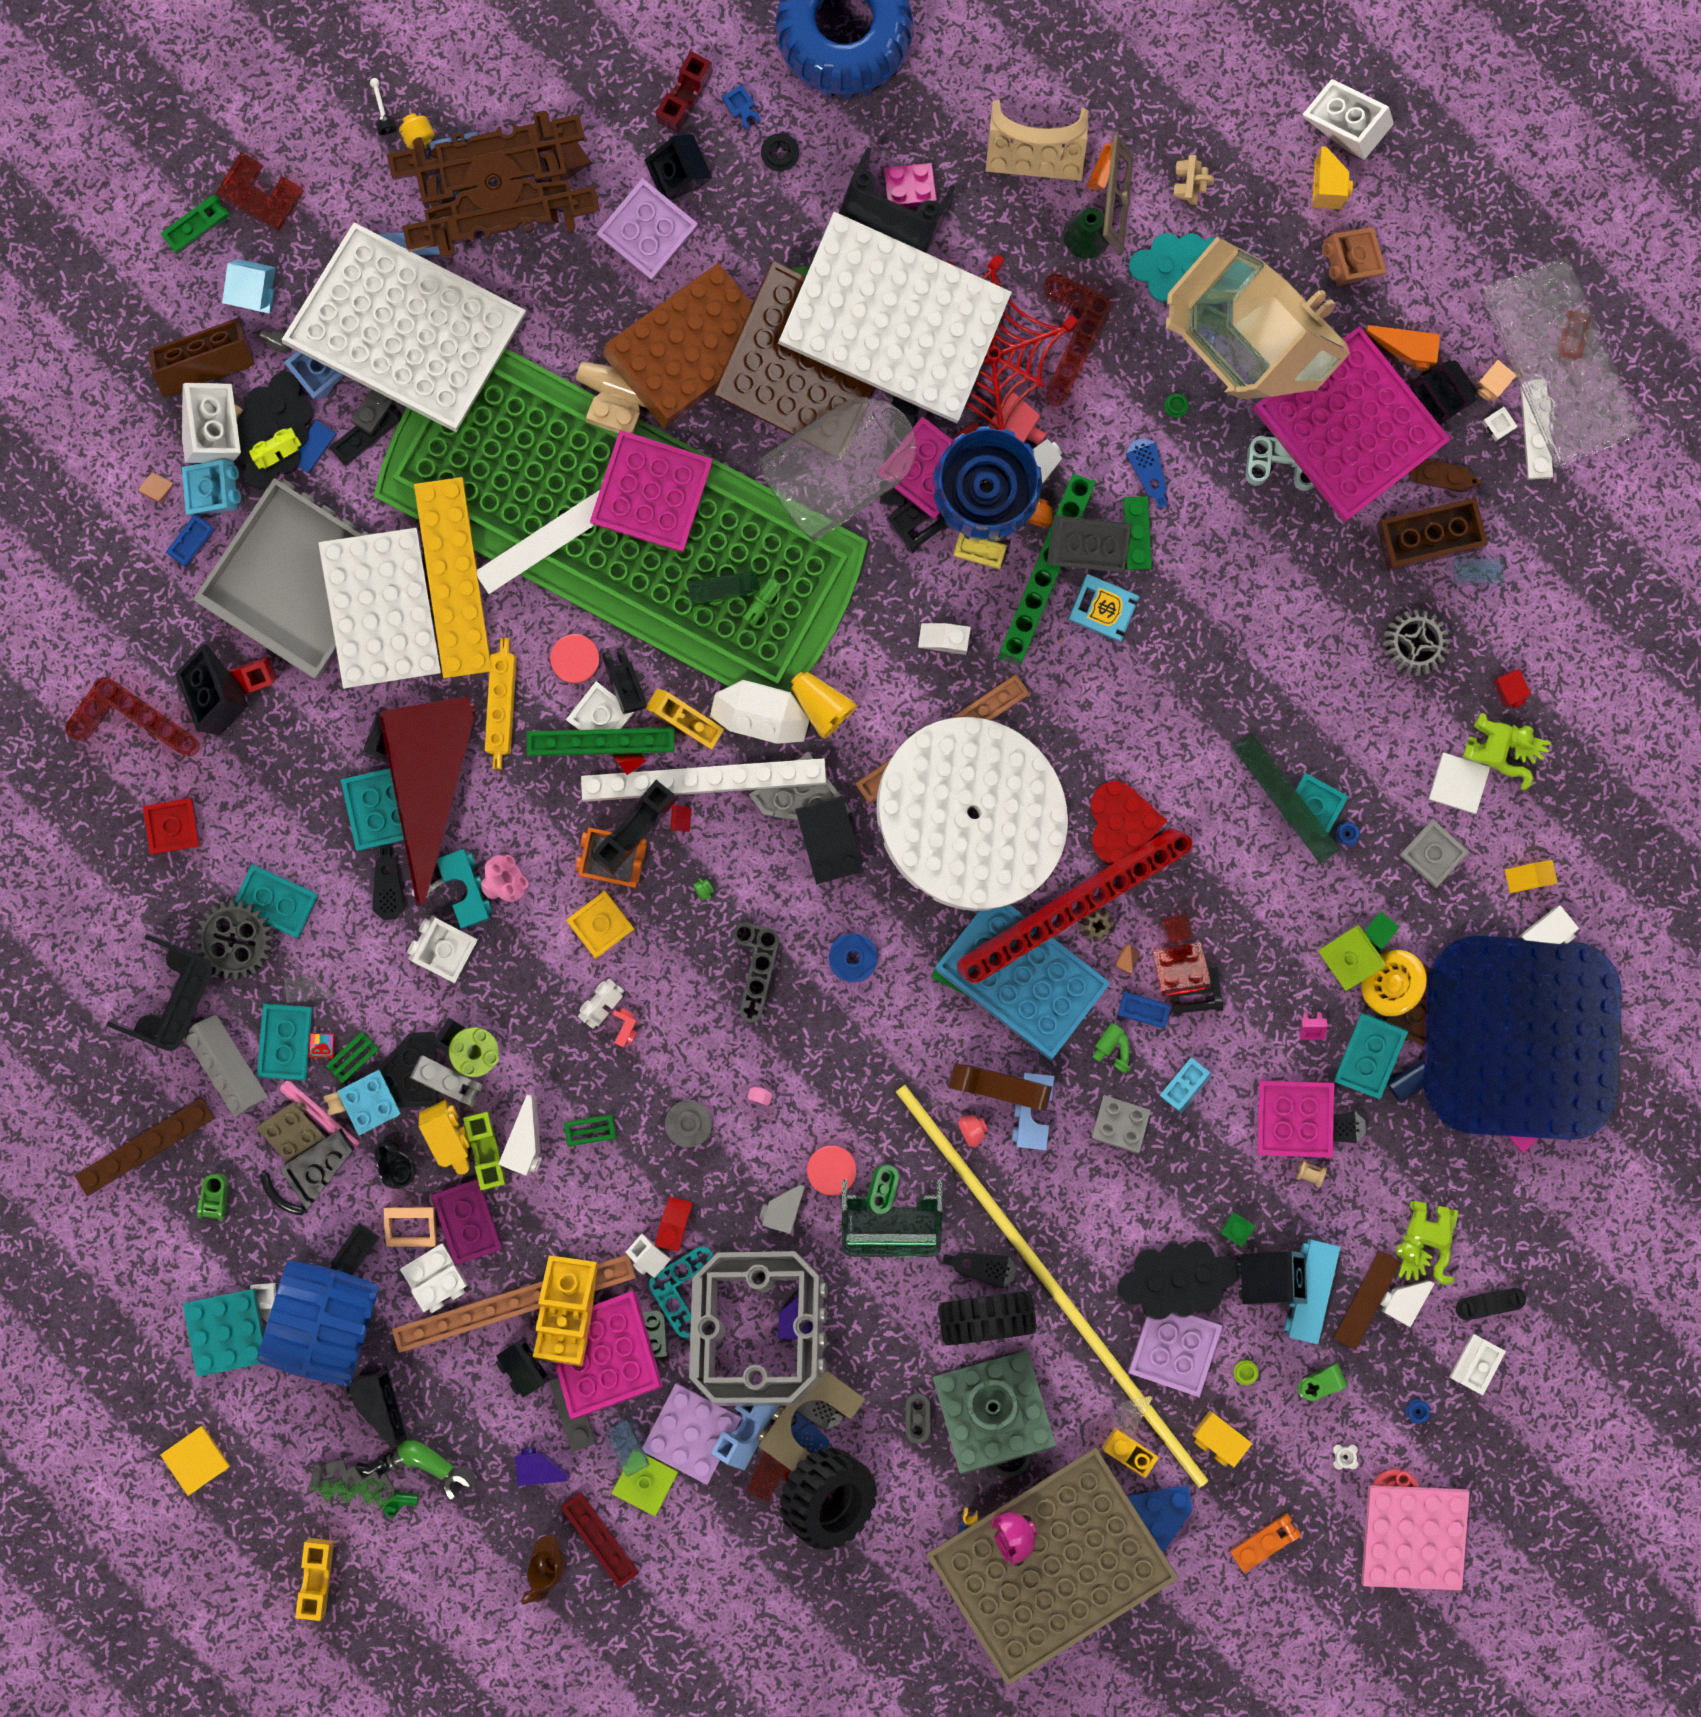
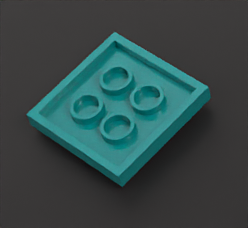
M390 769L341 779L357 852L404 841Z
M256 1288L183 1303L196 1377L262 1364L257 1359L264 1335V1327Z

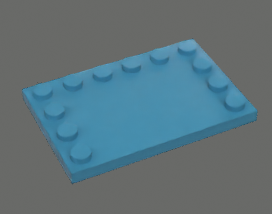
M1011 905L979 911L934 970L1051 1061L1110 985V982L1054 938H1050L979 983L967 981L957 971L958 961L966 954L1026 918ZM1037 926L1031 930L1030 935L1036 932ZM1016 939L1010 943V948L1016 944ZM996 952L990 955L989 961L994 959ZM975 965L969 968L968 974L973 972Z

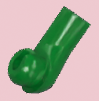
M394 1493L384 1504V1514L389 1518H393L404 1505L418 1506L419 1494Z

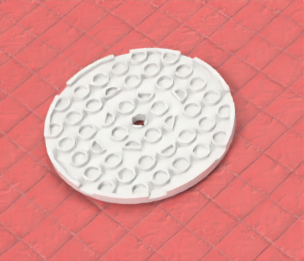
M958 717L938 721L922 728L908 738L894 753L883 772L879 784L876 808L877 822L881 828L885 842L883 844L890 859L908 882L916 889H921L933 897V900L939 903L971 911H986L1009 906L1022 900L1041 886L1051 875L1062 855L1067 836L1068 815L1060 781L1049 761L1034 744L1020 733L1000 723L981 718ZM974 807L977 810L978 819H972L968 816V808Z

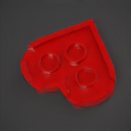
M1116 780L1104 783L1095 791L1091 798L1090 809L1092 817L1097 822L1091 840L1093 851L1099 859L1108 864H1114L1148 843L1167 822L1133 788Z

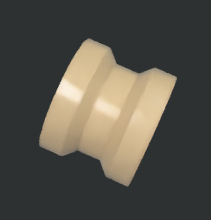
M338 1092L323 1097L324 1102L329 1107L327 1110L328 1116L346 1111Z

